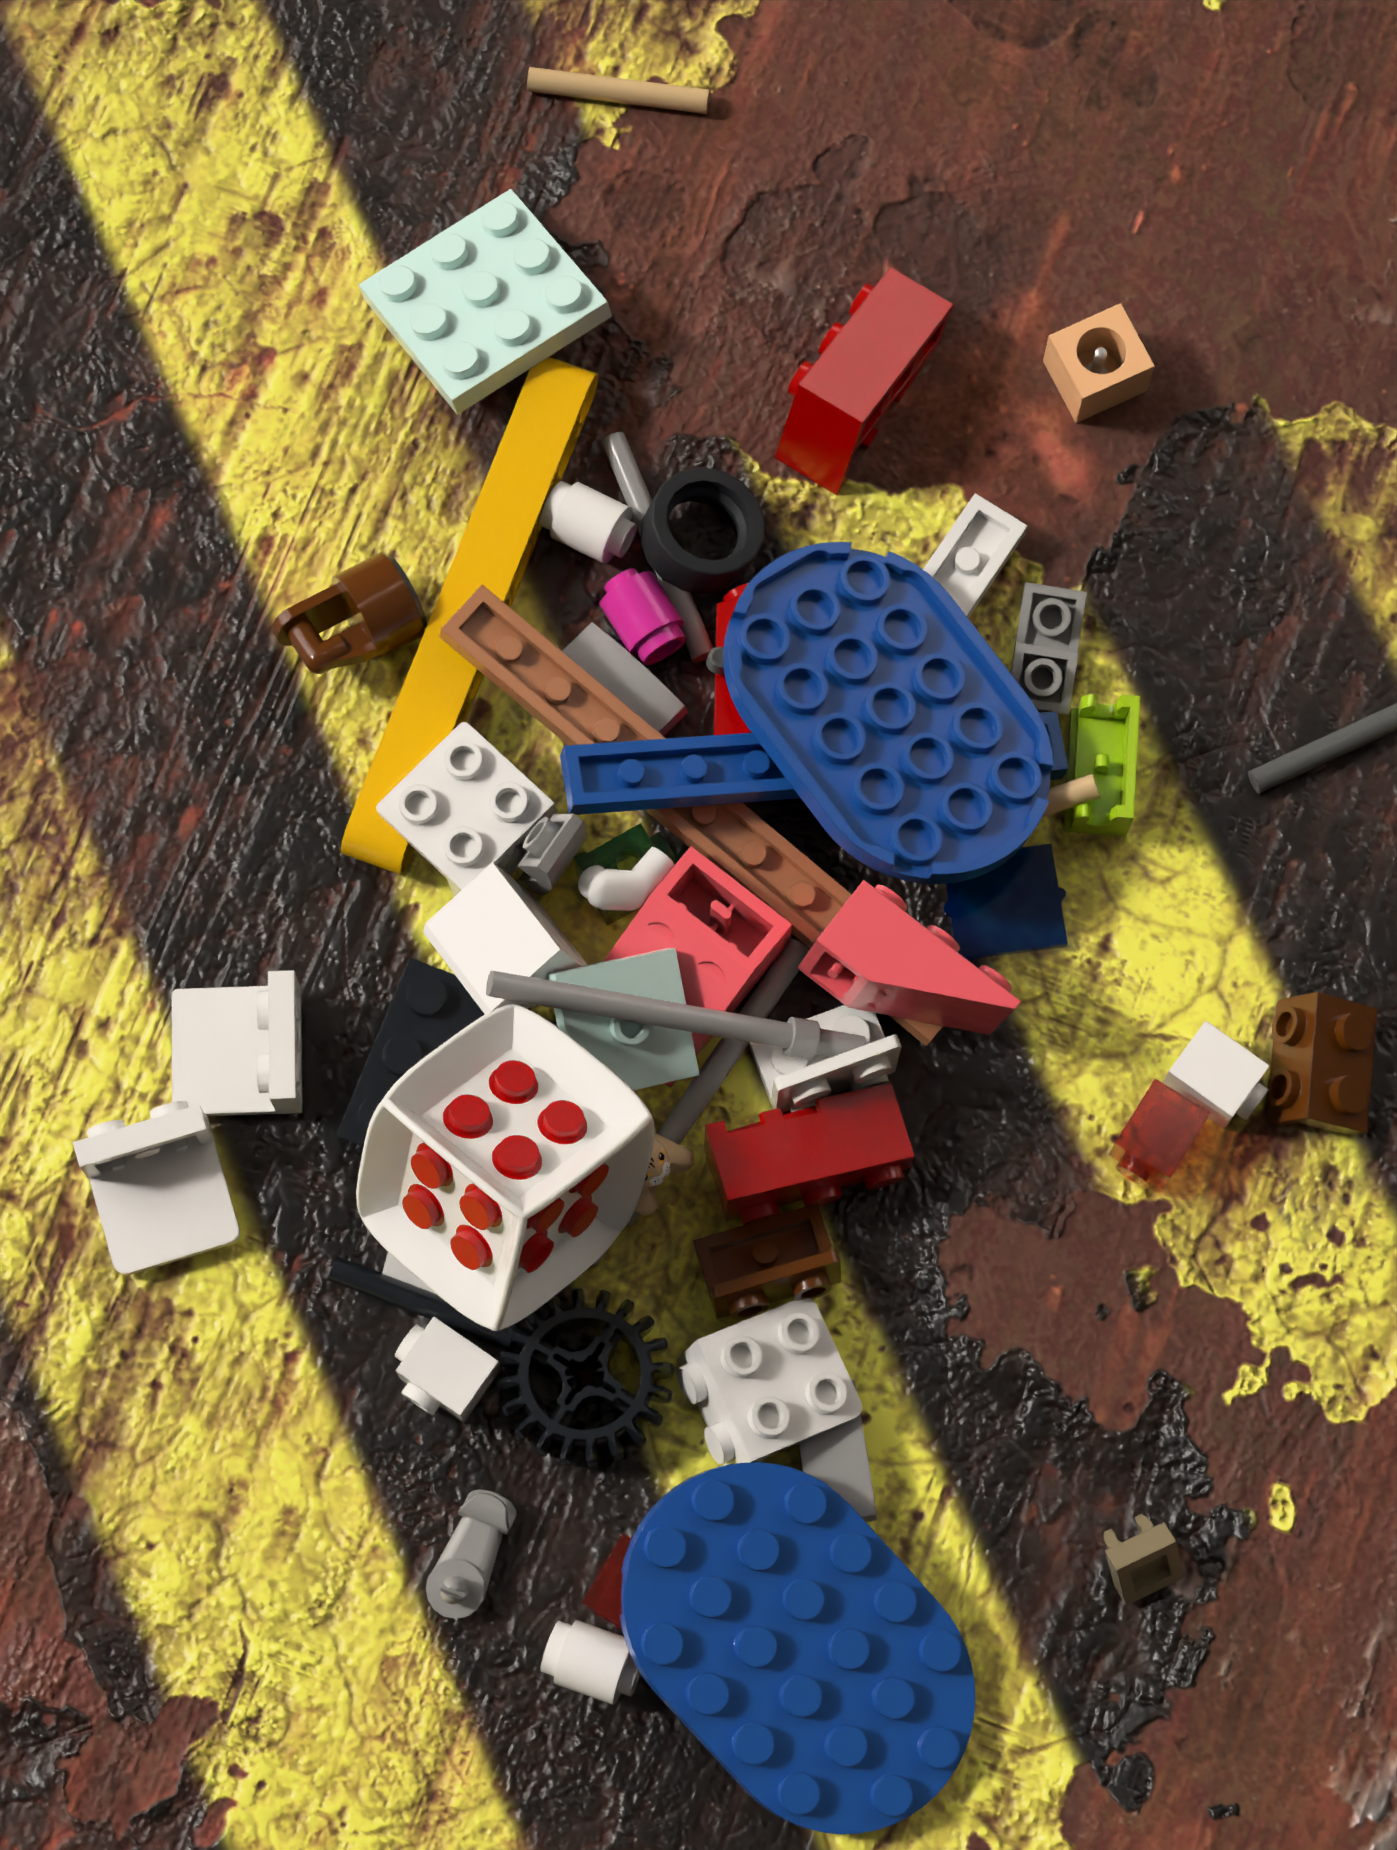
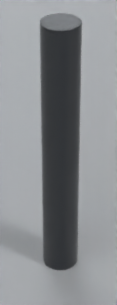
M338 1256L334 1260L328 1276V1281L427 1319L431 1320L435 1317L448 1327L509 1350L513 1343L509 1340L508 1333L511 1328H519V1325L514 1324L499 1331L488 1329L461 1314L433 1292Z

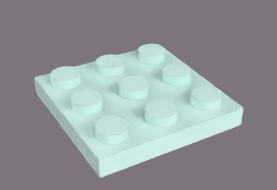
M512 189L504 192L358 284L366 303L457 415L612 317L608 301Z

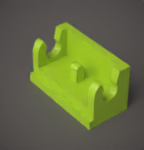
M1085 695L1081 698L1078 708H1071L1066 782L1093 773L1101 798L1064 810L1063 832L1126 836L1134 819L1140 696L1122 695L1117 699L1116 704L1104 705L1096 703V695Z

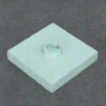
M665 948L548 974V979L551 981L686 1004L676 948ZM554 1008L558 1028L607 1066L632 1090L699 1075L692 1032Z

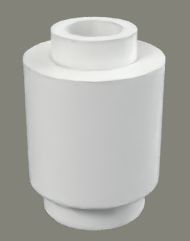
M560 481L547 498L540 517V525L550 530L552 539L603 564L609 562L614 555L622 558L630 548L637 531V524L631 522V507L580 482L570 485Z
M575 1620L573 1625L561 1621L556 1623L546 1645L540 1668L541 1672L554 1676V1684L615 1705L621 1693L630 1697L633 1695L641 1675L633 1662L624 1636L579 1620Z

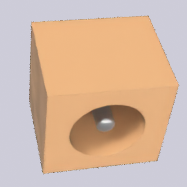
M1121 303L1049 335L1043 362L1075 423L1146 392L1155 367Z

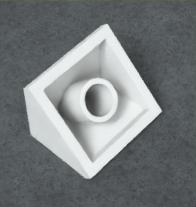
M493 862L425 923L423 930L424 935L484 1014L511 1004L526 1009L537 1006L535 1004L487 996L486 984L491 970L549 980L548 974L588 965L535 896Z

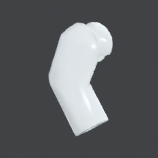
M651 847L631 871L605 870L600 865L588 867L580 875L578 889L580 894L587 898L592 906L598 909L633 911L643 906L650 894L675 864L662 851Z

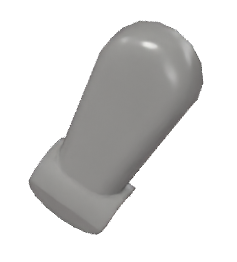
M478 1489L471 1491L467 1495L464 1504L458 1512V1515L462 1516L434 1569L428 1576L426 1584L428 1601L433 1609L444 1617L453 1619L467 1617L479 1608L486 1595L503 1533L506 1535L509 1533L516 1518L517 1509L514 1504L506 1497L490 1490Z

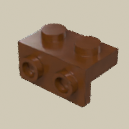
M1320 992L1284 998L1277 1002L1276 1014L1272 1024L1273 1047L1270 1078L1267 1084V1089L1269 1090L1266 1093L1268 1099L1266 1121L1268 1124L1284 1126L1302 1123L1349 1136L1367 1133L1377 1008Z
M818 1203L693 1240L694 1249L716 1319L730 1315L734 1320L749 1319L764 1313L769 1308L770 1303L794 1297L797 1301L809 1298L816 1299L828 1293L832 1289V1285L841 1282L840 1260L837 1251L832 1248Z

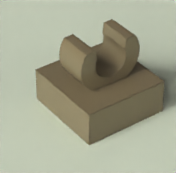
M1143 1514L1135 1517L1139 1534L1124 1542H1120L1116 1538V1534L1112 1529L1104 1532L1107 1548L1105 1553L1114 1587L1126 1606L1185 1578L1177 1542L1165 1522L1153 1527L1150 1519Z

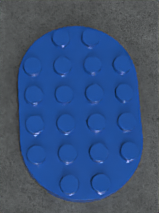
M828 542L805 546L793 550L765 566L744 589L727 626L723 647V668L726 684L731 699L746 726L825 831L847 853L870 868L894 878L922 884H947L970 880L998 868L1012 858L1032 835L1049 802L1047 799L1050 789V771L1054 766L1051 743L1037 708L950 594L929 573L904 557L888 551L885 557L869 551L852 549V542Z
M750 1462L718 1466L698 1473L672 1488L650 1509L630 1541L621 1573H623L621 1588L622 1614L619 1615L625 1642L633 1662L648 1685L744 1791L766 1810L787 1822L810 1830L832 1834H860L891 1826L911 1816L933 1799L956 1770L971 1735L975 1712V1681L972 1664L962 1636L949 1614L854 1508L831 1487L807 1473L778 1464Z

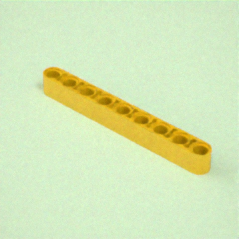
M551 357L530 368L349 818L342 839L341 854L402 875L408 867L415 848L379 816L376 809L377 804L460 723L466 722L484 674L439 637L440 630L482 584L511 608L543 528L540 525L543 507L551 491L562 480L591 407L598 383L597 373Z

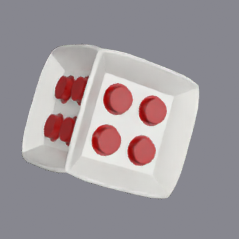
M515 1004L506 1005L483 1015L425 1056L391 1087L379 1103L370 1120L364 1141L356 1189L358 1212L375 1239L439 1297L475 1323L488 1329L499 1331L518 1323L547 1303L593 1265L614 1243L620 1232L630 1221L643 1189L654 1146V1120L639 1096L614 1072L570 1036L531 1010Z

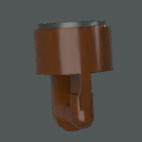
M380 552L333 576L332 586L287 608L275 619L272 625V632L280 644L293 646L311 672L322 674L333 668L364 663L370 659L379 660L423 637L424 629L427 627V620L420 600L401 566L392 556H386ZM347 620L350 628L323 641L319 633Z

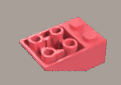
M690 846L650 894L603 962L665 948H676L686 1005L733 1013L790 942L792 924ZM692 1032L696 1057L713 1036ZM672 1081V1082H668V1083H664V1084H666L669 1088H671L676 1081Z
M865 880L861 882L828 924L797 967L848 1008L990 1035L1021 1002L1010 993L1012 986L1000 973L985 965L977 968L958 953L960 950L959 944L947 932L934 925H928L927 928L906 913L908 910L907 904L894 891L883 885H876L874 888Z

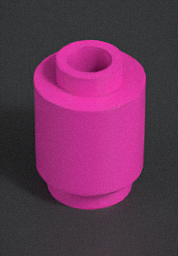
M631 568L619 573L606 583L604 589L607 594L600 601V607L628 652L633 656H639L644 665H652L667 658L686 642V636L681 630L684 621L653 572L645 571L638 573L635 568Z

